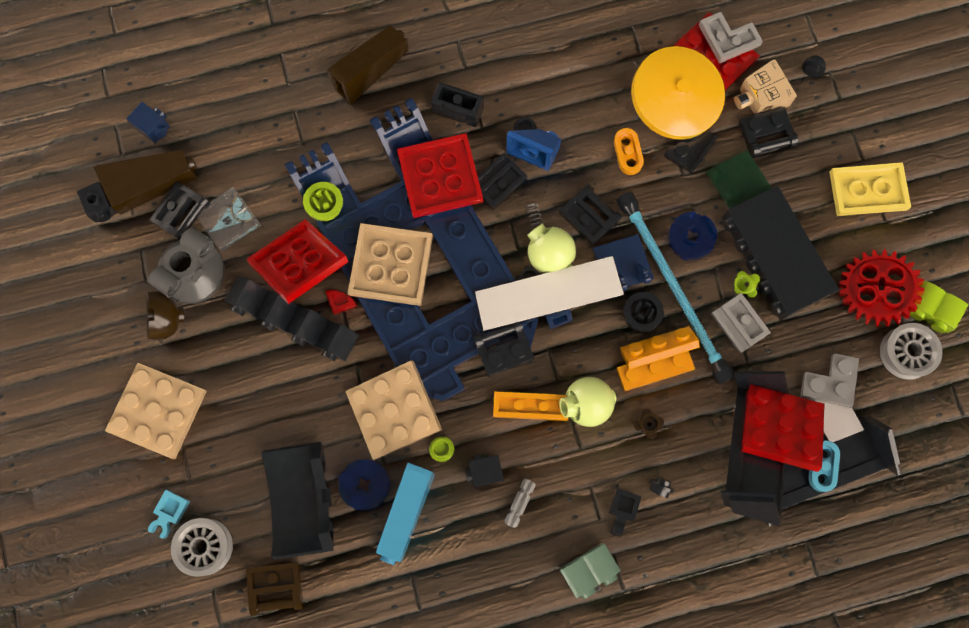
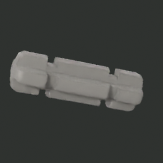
M528 479L522 481L521 490L517 492L511 505V512L506 516V525L513 528L518 526L519 517L523 515L530 499L529 495L536 486L533 481Z

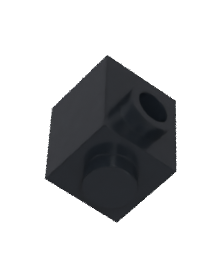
M99 181L76 191L86 215L95 223L108 221L113 215L118 214L111 207Z
M487 453L473 456V461H469L470 468H465L468 483H473L474 488L504 481L499 455L488 457Z

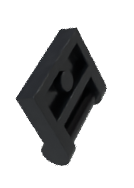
M785 107L744 117L738 122L752 158L760 156L763 152L786 146L791 148L799 144L798 136L792 128ZM781 133L784 134L783 138L764 142L761 144H758V142H756V140L778 135Z
M176 181L149 220L180 240L184 232L191 228L203 209L208 208L210 202ZM195 201L196 203L178 229H176L175 227L192 202Z
M590 184L586 185L559 211V214L592 246L623 217L619 212L615 213L594 192V188ZM587 198L608 220L604 222L583 200Z
M520 321L481 335L480 333L472 335L488 377L535 359ZM514 332L517 335L515 340L488 350L485 349L484 344Z

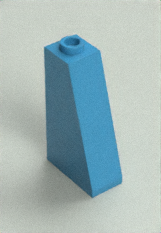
M407 463L376 553L381 555V561L392 565L396 561L402 562L435 477L433 472Z

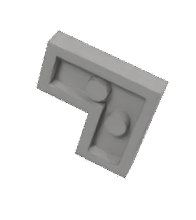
M721 12L704 18L699 22V27L719 63L761 46L763 42L752 22L731 31Z
M833 354L831 356L829 376L805 372L803 374L800 397L851 408L854 404L859 358Z

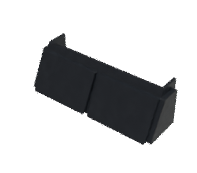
M784 371L735 372L738 388L726 490H721L720 493L724 506L731 507L733 513L780 526L785 463L744 453L741 450L749 386L755 385L789 394L786 375Z
M871 416L858 417V420L864 429L863 431L833 442L840 450L838 481L834 489L884 469H889L896 475H900L898 467L900 460L892 428ZM824 433L823 441H829ZM823 450V458L825 459L827 452ZM785 464L782 510L826 493L816 491L811 487L808 469ZM820 474L818 476V481L821 484L824 483L825 479L824 476Z

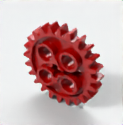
M886 249L883 250L882 255H878L876 250H873L870 257L863 252L862 260L854 257V266L847 264V272L841 273L843 280L839 281V287L842 288L839 296L845 297L842 305H850L848 313L857 312L856 320L862 316L866 317V325L871 319L875 320L876 327L879 326L880 321H884L886 326L889 327L892 319L897 324H900L901 316L909 319V311H917L918 306L916 304H921L923 299L919 295H923L925 288L919 287L923 285L924 279L917 278L921 271H912L915 263L910 262L906 264L905 255L897 259L896 251L891 256H887ZM866 272L873 273L875 277L869 279L864 277L863 274ZM895 274L900 276L901 280L894 281L889 276ZM878 285L883 286V290H879ZM870 295L873 300L864 301L861 299V296ZM895 297L899 300V303L892 304L887 301V298Z

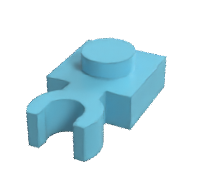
M165 490L153 511L159 517L149 525L148 532L154 533L160 525L163 529L160 538H167L171 530L170 523L178 524L190 500L170 490Z

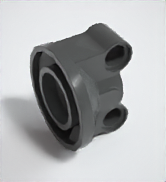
M191 227L184 232L180 241L173 243L164 251L158 262V267L149 275L148 283L168 298L174 297L180 303L196 304L208 300L220 288L225 274L222 255L214 247V242L196 228ZM190 256V267L186 271L176 272L179 262Z

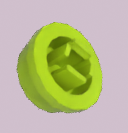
M318 182L306 190L303 196V205L310 217L319 221H329L339 215L343 207V197L336 185L329 182Z

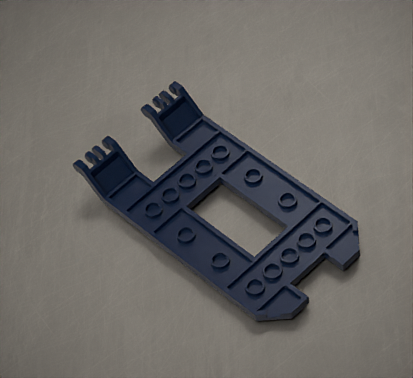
M410 98L405 101V105L408 111L411 112L412 117L405 120L402 110L396 105L393 107V110L400 123H396L389 110L384 112V116L390 123L391 128L384 131L378 117L375 116L370 119L371 125L377 133L393 168L402 181L391 188L360 203L328 142L320 146L328 161L320 164L315 151L310 150L308 153L316 167L311 168L304 154L300 155L299 159L307 169L305 173L298 175L293 161L285 163V166L302 197L311 185L318 182L332 183L341 191L343 207L339 215L329 221H319L316 219L315 221L323 235L346 255L348 263L341 268L349 282L360 223L412 231L424 224L428 226L471 302L429 325L418 305L358 297L395 366L398 367L409 361H414L428 397L444 402L465 390L454 368L479 355L472 335L477 333L481 335L499 328L496 327L483 331L475 292L515 282V279L471 205L413 219L397 149L433 140L416 103ZM537 317L520 321L530 348L538 323ZM514 332L484 344L485 349L488 350L495 345L499 346L515 340L517 335Z

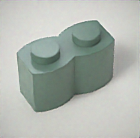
M605 543L597 545L559 569L575 597L581 596L582 599L593 595L596 592L595 587L599 584L604 583L607 586L617 580L618 576L616 574L621 571Z

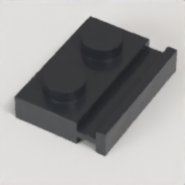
M708 129L693 138L674 139L665 152L664 157L682 169L685 168L692 175L719 135L713 134Z
M505 153L478 176L483 200L493 210L528 178L512 160L510 161L506 157Z

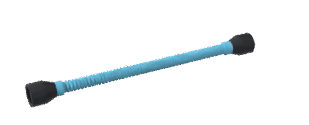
M630 191L621 195L616 200L619 208L637 226L636 228L640 231L642 239H644L648 249L652 252L651 255H653L660 271H662L661 273L665 276L664 278L669 287H671L670 289L674 292L673 294L677 300H679L678 303H680L679 305L685 311L684 314H686L687 319L691 322L690 324L694 327L693 330H695L696 335L700 338L702 346L708 352V359L711 362L712 372L717 383L721 385L735 377L734 370L721 357L720 353L716 352L713 343H711L712 341H709L710 338H708L709 336L703 330L704 327H702L701 322L697 319L695 311L691 308L692 306L688 300H686V295L682 292L679 284H677L678 281H676L675 276L671 273L672 271L668 268L669 265H667L663 255L659 252L660 249L655 244L656 242L648 228H646L647 226L643 223L639 203L634 193Z

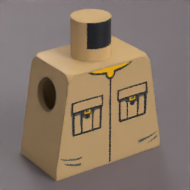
M774 59L744 80L740 87L742 94L735 96L734 102L738 109L750 106L754 114H759L782 107H789L797 95Z

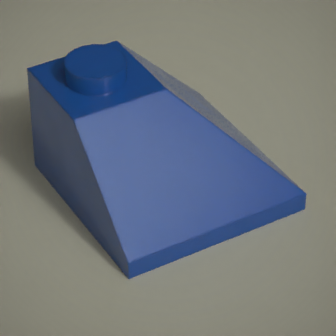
M540 129L509 131L507 134L506 153L549 171L559 151L562 138H559L552 131L545 132Z

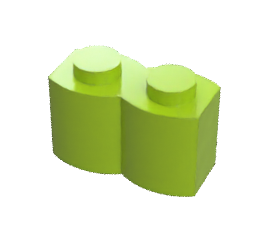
M924 280L923 285L919 286L925 288L923 295H919L923 299L921 304H916L918 306L916 312L909 311L910 317L919 321H927L931 324V328L939 333H949L955 330L968 304L962 299L946 293L935 284Z

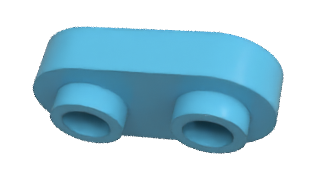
M823 441V450L827 452V457L822 459V468L819 472L809 470V483L816 491L828 492L837 485L840 450L835 443ZM820 474L823 475L825 479L823 484H821L818 481V476Z

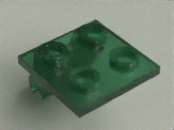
M748 150L706 172L729 209L772 189Z

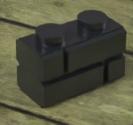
M439 82L431 102L432 111L446 118L461 123L466 122L467 125L477 127L484 109V97Z

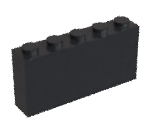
M778 186L725 212L722 217L725 230L732 234L735 247L739 253L744 255L746 266L750 273L759 275L760 282L758 287L768 297L774 315L779 316L780 320L804 310L839 291V288Z

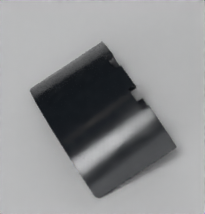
M322 442L262 451L271 503L272 559L277 560L334 551L333 521L331 522L329 515L332 499L330 487L326 486L325 471H327Z

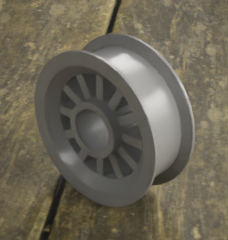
M906 323L889 331L884 336L880 345V357L885 368L894 376L908 380L916 379L930 374L938 367L942 359V346L939 338L930 328L918 323ZM908 346L913 349L914 356L908 353Z
M197 518L184 523L176 531L171 543V556L177 568L187 575L196 577L211 575L221 570L229 561L233 550L232 536L226 526L217 520L208 518ZM201 540H204L207 544V549L203 554L199 553L197 548ZM219 543L220 548L215 547V544Z

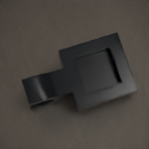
M619 488L616 489L609 510V514L616 516L610 534L618 537L622 536L626 520L635 521L642 496Z

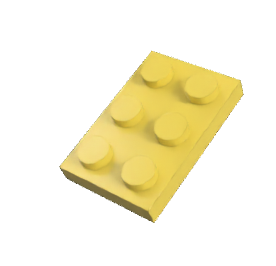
M903 163L832 168L829 171L837 216L906 211L911 208Z

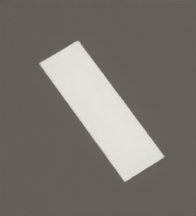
M613 256L475 292L483 331L624 295Z

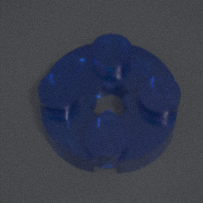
M686 212L674 220L668 231V242L671 249L682 260H699L706 257L713 250L718 233L715 224L709 217L696 214V212ZM688 231L698 234L696 241L687 238L689 235Z
M361 459L354 461L339 476L340 495L347 505L356 510H372L380 506L387 497L390 486L389 476L381 465L372 460ZM362 478L365 481H371L367 492L363 489H358L359 480Z

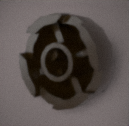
M160 291L147 292V338L161 340L173 336L178 330L179 322H184V308H179L178 302L174 297L168 298Z

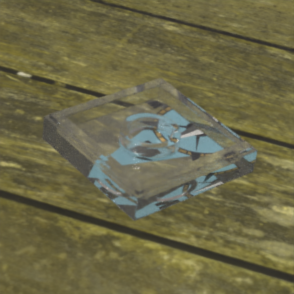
M231 187L212 200L208 208H204L197 218L221 252L261 225L234 187Z

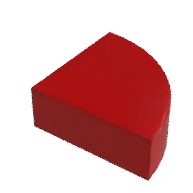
M337 290L325 291L334 315L357 307L354 300L346 293Z

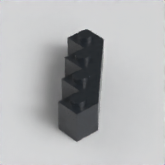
M240 276L237 277L224 302L232 306L230 308L232 312L242 317L244 314H247L261 321L260 325L270 331L277 329L291 336V341L303 347L306 343L322 351L321 355L331 361H335L336 358L346 361L359 337L358 334L344 325L329 321L309 308L298 306L293 302L288 304L278 293L268 291L250 279Z

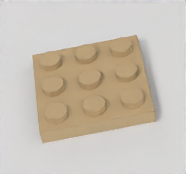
M360 223L348 295L421 306L433 234Z
M409 361L346 391L373 460H377L442 430L414 361Z
M137 363L105 431L171 459H176L207 391Z

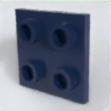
M638 234L593 248L596 260L613 256L623 291L627 290V287L643 282L645 284L651 283V280L654 279Z

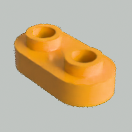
M623 128L616 133L614 138L618 164L623 173L635 175L640 172L644 163L638 135L632 129ZM626 140L629 142V145H623L621 141ZM627 162H633L635 166L630 167L627 165Z

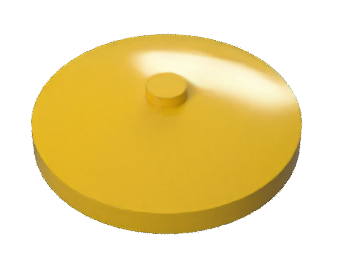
M673 46L653 52L641 63L632 81V101L638 116L651 130L667 138L689 139L707 131L717 121L723 110L725 89L721 75L709 59L689 48Z

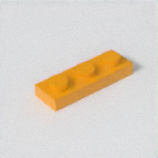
M690 326L631 343L620 347V350L628 368L633 369L700 347L699 339Z
M689 351L633 369H629L627 364L616 368L624 392L695 370Z
M494 391L493 417L568 421V418L562 415L559 406L560 399L567 396Z

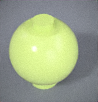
M541 223L527 235L531 240L528 246V258L536 270L545 274L572 267L571 263L576 256V246L568 232L558 227L546 228Z
M583 377L570 385L566 392L567 397L560 399L559 406L565 418L571 417L579 425L594 427L601 425L609 419L616 403V394L603 380L596 377Z

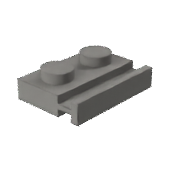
M742 293L711 313L739 353H742L771 333Z

